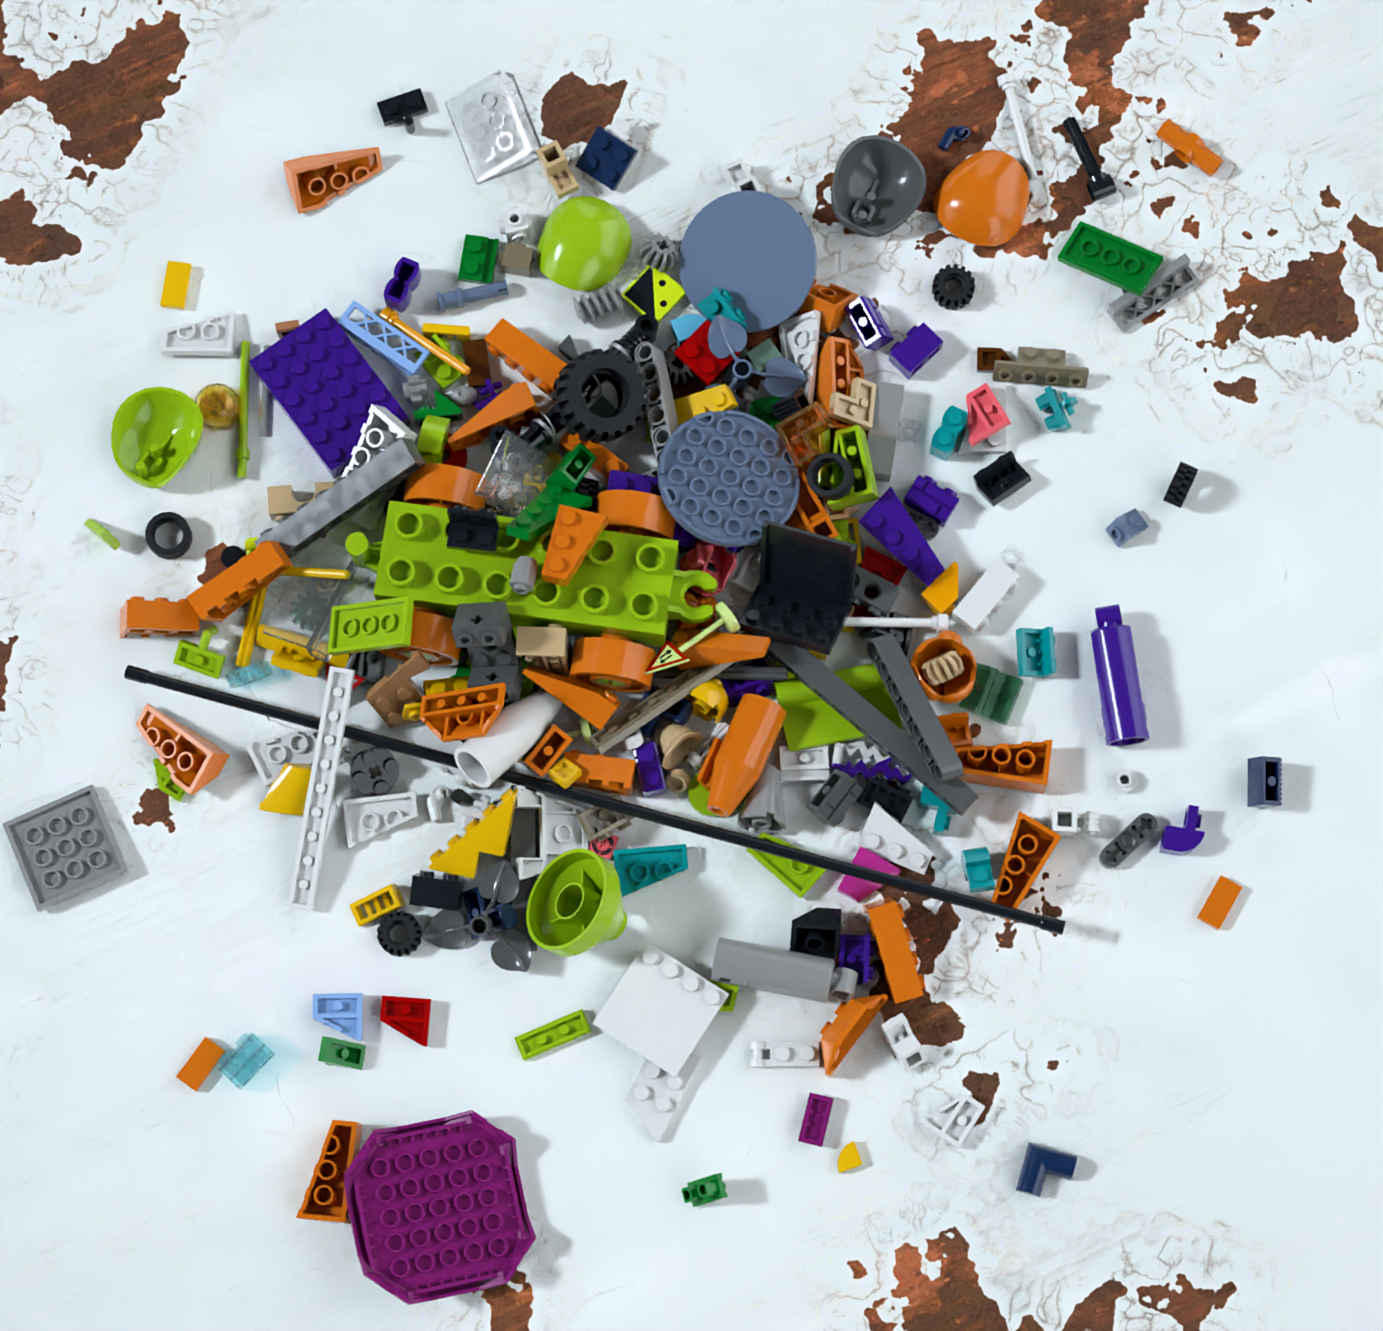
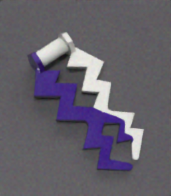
M863 739L849 744H834L830 768L843 771L851 778L860 771L864 779L868 781L870 776L874 777L878 772H882L885 778L889 780V783L896 777L901 786H903L913 777L911 774L903 777L897 767L891 771L888 764L893 759L888 755L882 757L875 745L867 750ZM858 749L865 761L873 755L876 764L868 770L861 759L854 767H852L850 760L843 766L841 764L844 750H847L849 756H851Z

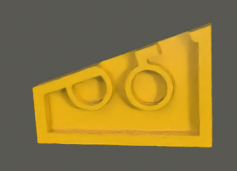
M726 384L674 400L679 426L695 415L708 411L733 410L738 406L730 387Z

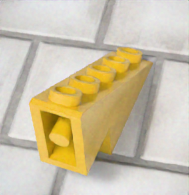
M509 788L501 795V802L496 806L492 803L482 812L484 816L480 820L473 819L464 827L466 831L461 836L455 834L446 843L448 845L446 849L435 851L429 857L431 860L429 869L474 879L479 869L482 852L503 857L508 846L518 788L514 791Z

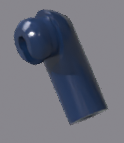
M963 125L948 128L940 140L938 148L947 152L953 142L967 139L970 136V129Z

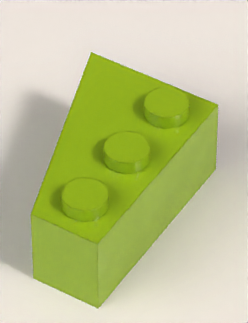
M859 425L835 431L833 453L843 456L853 467L855 478L849 493L843 498L828 500L827 505L833 511L879 499L865 431ZM833 463L832 475L830 476V490L836 489L844 479V471L836 463Z

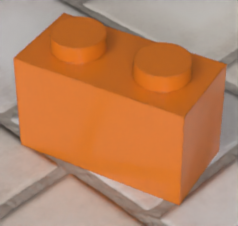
M550 724L538 743L519 762L537 777H543L573 739L555 724Z

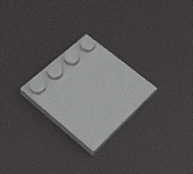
M92 784L3 823L38 912L129 873L95 787Z

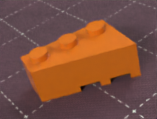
M560 504L541 573L542 581L567 587L581 566L583 559L589 550L592 549L603 529L606 528L608 516Z
M134 596L127 599L120 609V638H127V633H141L142 638H148L150 634H164L165 637L196 636L199 632V616L188 599H179L178 602L169 601L168 598L159 597L151 601L145 600L144 597Z
M580 750L564 752L566 759L582 769V775L570 786L612 794L619 793V795L628 797L632 796L636 775V760L608 757L602 754L588 755Z

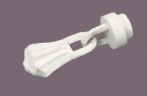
M719 721L714 732L703 743L702 748L697 753L691 751L687 755L686 762L694 770L702 768L704 764L703 759L708 754L710 748L708 744L711 740L714 741L715 738H719L723 741L731 723L730 721Z

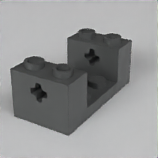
M506 601L458 604L451 629L456 647H467L472 665L467 688L504 682L506 684L504 703L519 702L525 675L522 673L524 670L520 656L516 655V639Z

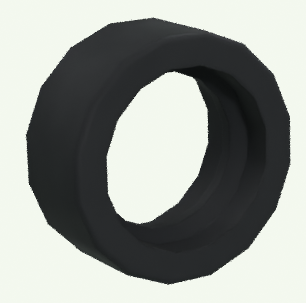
M826 452L818 455L811 461L807 468L806 478L809 487L816 495L825 500H837L850 492L854 484L855 474L853 467L843 456L837 453ZM828 463H836L844 471L842 483L832 490L823 489L817 481L819 470Z
M162 512L148 522L145 530V540L151 551L158 557L176 559L184 555L190 548L192 531L187 521L179 514ZM168 522L177 524L183 532L181 542L172 549L161 548L155 540L156 530L160 525Z

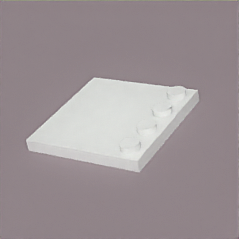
M646 941L592 1024L676 1078L729 994Z

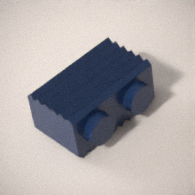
M1260 756L1248 758L1247 807L1270 808L1282 805V788L1280 786L1282 785L1281 776L1283 774L1281 773V757Z

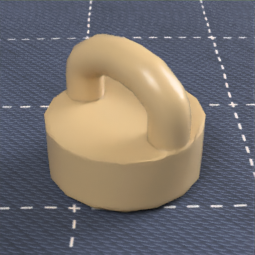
M671 769L665 778V784L670 791L683 793L688 789L691 778L681 769Z

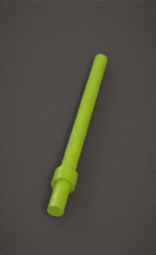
M249 341L241 342L238 449L235 452V459L238 461L237 478L240 479L247 478V461L250 460V450L248 449Z

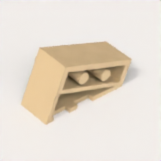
M549 624L548 627L517 626V656H525V661L527 662L534 660V666L552 673L570 674L572 645L566 628H562V625Z

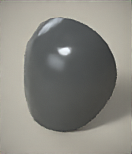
M869 135L852 141L842 152L834 171L831 202L835 216L843 226L859 235L880 237L889 234L902 225L921 203L926 189L924 167L919 158L909 148L891 138Z

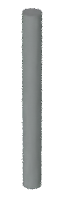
M264 345L263 351H265L271 345ZM262 383L260 437H270L271 394Z

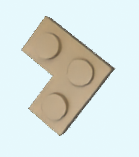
M859 377L852 379L850 397L838 392L830 395L828 416L853 426L859 425L864 430L871 429L877 384Z

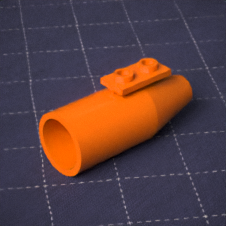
M744 694L723 741L719 738L714 739L696 779L709 791L707 809L710 812L721 817H729L759 780L787 716L784 708L776 702L760 695Z

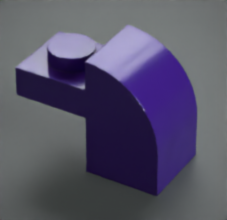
M1189 805L1186 808L1183 828L1166 825L1163 828L1159 853L1185 855L1193 851L1200 844L1205 832L1195 830L1201 824L1202 814H1198L1199 806Z

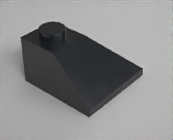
M817 907L792 920L790 951L834 959L835 966H838L841 909Z

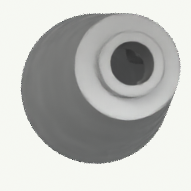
M765 764L759 780L745 797L737 823L739 827L746 831H749L750 827L757 829L756 834L764 832L772 835L782 832V828L784 830L786 828L780 771L773 765Z

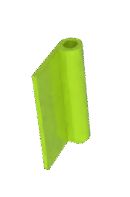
M873 663L832 671L897 727L903 730L899 712ZM797 678L774 682L777 703L787 713L783 728L789 752L866 737Z

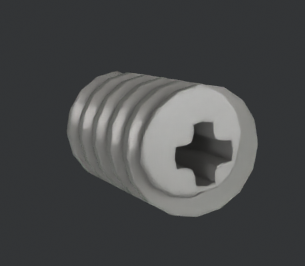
M618 283L616 284L615 291L611 286H607L606 294L601 288L598 289L597 297L593 291L589 292V299L584 294H581L580 302L575 297H572L578 318L584 324H587L588 316L593 321H596V314L598 313L604 319L605 311L614 316V308L623 313L624 302Z

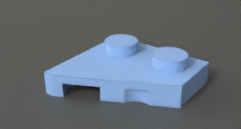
M313 994V1019L357 1041H363V994Z

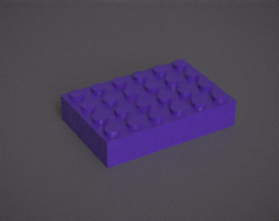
M327 308L249 361L253 372L264 384L334 479L344 472L346 466H349L353 456L351 453L354 446H357L362 435L360 431L363 424L367 423L372 404L387 408L407 427L411 425L408 415Z

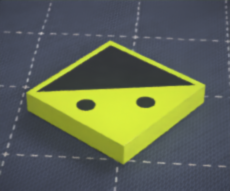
M648 265L622 293V298L641 315L650 314L654 316L659 324L683 299L686 293L684 288L664 271L660 273L655 268L651 270V266Z

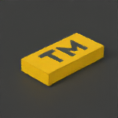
M423 323L422 328L423 336L427 339H432L431 336L436 333L439 338L443 336L447 341H471L472 334L469 326Z

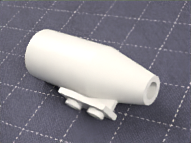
M542 689L520 699L519 702H512L504 707L485 737L468 739L455 750V762L462 774L479 787H489L538 743L562 706V702L545 689Z

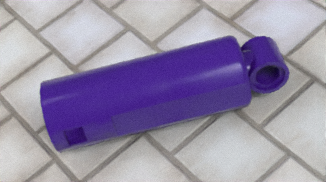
M1119 604L1095 608L1098 628L1091 632V640L1102 705L1101 714L1103 726L1105 727L1106 745L1118 747L1148 741L1150 739L1149 730H1147L1146 711L1142 701L1131 626L1122 624Z

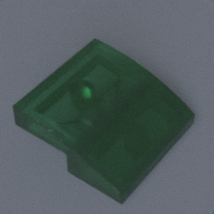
M977 663L974 687L971 693L960 701L959 707L1007 726L1023 685V680L1001 673L996 668Z

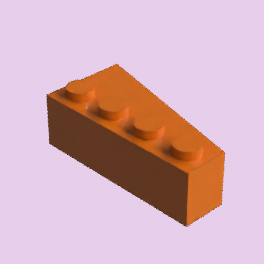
M502 318L484 338L488 345V352L495 358L500 357L509 368L518 371L527 381L534 384L552 399V392L556 391V388L553 386L555 379L560 376V370L567 364Z
M1053 739L1044 740L1043 742L1032 743V741H1027L1021 744L1009 745L1002 743L996 746L955 747L954 749L963 765V776L959 777V779L968 783L1044 794L1048 782Z
M1019 811L991 902L1018 909L1062 836ZM1000 917L1001 919L1005 920L1006 922H1008V923L1010 922L1009 919H1005V918Z
M887 897L862 905L864 913H868L871 920L868 926L874 940L877 941L876 951L881 964H884L882 969L892 1001L897 1004L923 996L922 989L926 988L922 974H917L915 965H918L919 962L915 950L911 951L908 942L912 941L908 927L904 928L901 918H904L905 914L901 903L897 904L894 899Z

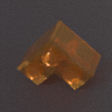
M816 401L775 425L795 466L802 470L807 469L811 461L822 454L814 437L834 426L824 405Z

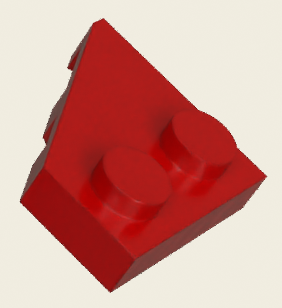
M382 996L380 1021L421 1046L428 1047L432 1000Z

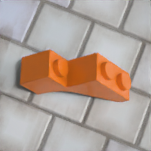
M803 471L800 472V493L796 509L809 532L826 537H837L839 535L819 498L809 487Z

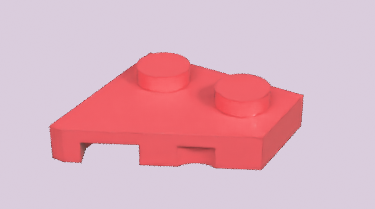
M987 383L966 395L969 443L972 447L1011 424Z

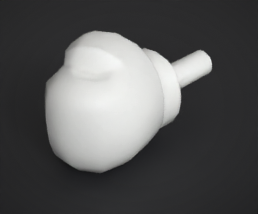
M639 116L629 123H626L623 119L614 125H607L605 129L627 142L629 139L628 135L632 134L630 128L641 123L642 119Z

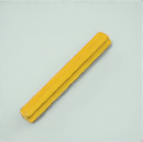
M268 586L250 600L236 659L237 667H249Z

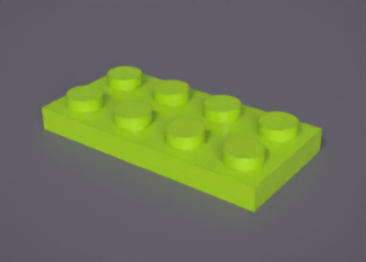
M405 596L333 606L328 654L335 656L410 646L414 598Z

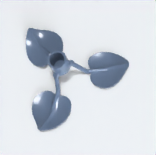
M721 315L715 316L708 332V345L713 355L717 358L724 359L731 354L735 360L732 368L734 378L729 385L731 391L738 379L745 380L751 373L766 377L764 381L765 389L775 397H785L806 382V376L803 371L786 358L776 357L770 359L766 363V373L753 369L749 361L739 359L735 352L742 351L746 346L747 333L745 329L736 321ZM721 384L709 385L704 390L719 386ZM733 394L738 404L733 411H738L740 400L737 395Z

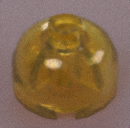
M213 383L206 385L196 395L195 403L199 406L203 415V427L210 431H225L236 425L239 420L241 404L239 396L232 388L225 384Z

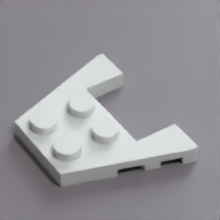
M522 785L514 786V790L518 788L515 808L539 809L540 858L519 857L516 859V872L519 881L541 874L551 861L564 852L579 848L588 849V838L576 815L587 809L560 799L550 798L538 791H531Z

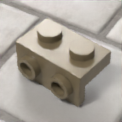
M619 793L610 797L623 801ZM596 806L576 815L589 842L596 838L600 842L612 836L611 830L617 827L621 831L632 825L630 820L635 818Z

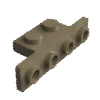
M1019 346L1017 362L995 360L992 380L1086 388L1089 368L1066 366L1065 350Z

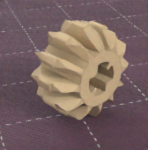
M948 651L925 662L922 666L923 675L929 685H938L961 674L964 670L963 662L956 651Z

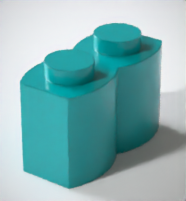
M953 405L945 411L941 426L932 437L930 445L931 455L943 461H946L952 455L956 440L962 435L968 415L966 411Z

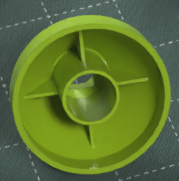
M582 848L564 852L551 861L536 880L527 904L526 922L533 941L538 946L555 955L570 957L581 954L608 940L617 939L626 928L627 914L623 907L619 877L612 863L600 855Z

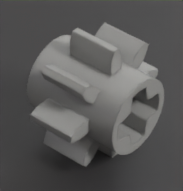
M419 374L408 376V382L402 383L405 400L411 399L412 405L423 404V398L429 397L426 379L420 380Z

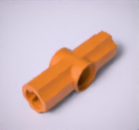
M1169 118L1161 125L1155 135L1174 149L1175 155L1181 161L1188 164L1192 163L1209 177L1215 174L1224 161L1208 149L1204 141L1197 134L1187 133Z

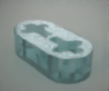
M261 661L228 673L226 679L229 688H237L272 675L273 672L269 661Z

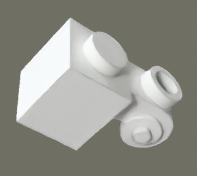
M1053 806L1050 811L1049 829L1060 836L1074 837L1076 832L1092 836V834L1099 833L1098 820L1100 816L1092 811H1086V813L1078 815L1076 807Z

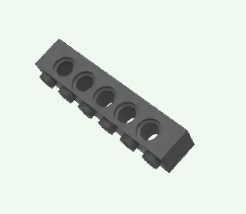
M760 544V546H759V553H760V554H761V544ZM856 565L853 605L857 607L862 605L868 608V612L873 616H883L886 618L899 595L901 587ZM868 589L875 590L877 597L873 599L867 598L864 592Z

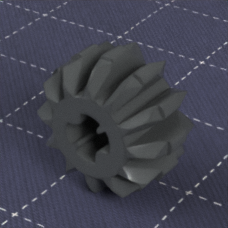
M673 346L671 347L672 353L664 352L669 379H673V385L677 386L680 380L683 385H687V378L693 381L695 375L674 355L677 349ZM680 363L683 368L679 369L675 364Z

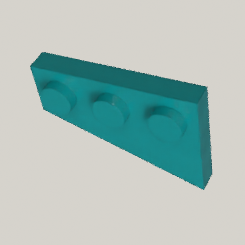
M686 844L613 850L614 865L619 877L622 897L688 869Z

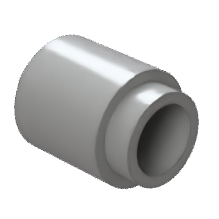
M520 556L514 562L509 586L513 588L515 593L525 595L527 592L533 591L538 571L535 559Z

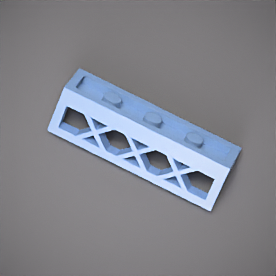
M353 300L337 321L348 336L407 376L421 374L419 368L430 355V351L355 300ZM357 309L363 313L364 321L354 323L348 318ZM368 325H381L383 334L373 336L369 333ZM396 336L400 338L402 347L391 348L388 346L387 338ZM416 349L422 355L416 363H413L407 359L406 351Z

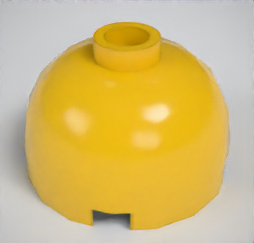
M714 677L696 687L683 698L692 703V713L708 722L712 718L716 719L715 723H718L726 713L729 701L727 692L722 687L723 683Z

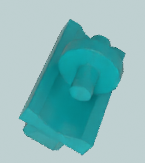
M1051 386L1045 388V393L1036 398L1035 401L1040 411H1045L1051 407L1054 411L1053 415L1044 419L1047 429L1054 431L1060 428L1064 430L1072 428L1064 410H1067L1069 416L1075 414L1073 406L1078 403L1076 397L1069 398L1066 392H1062L1060 394L1062 401L1060 402L1055 389H1052Z

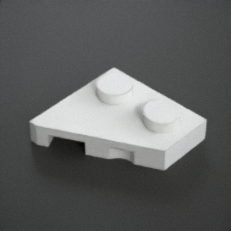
M964 1093L924 1116L918 1123L959 1149L985 1109V1106Z

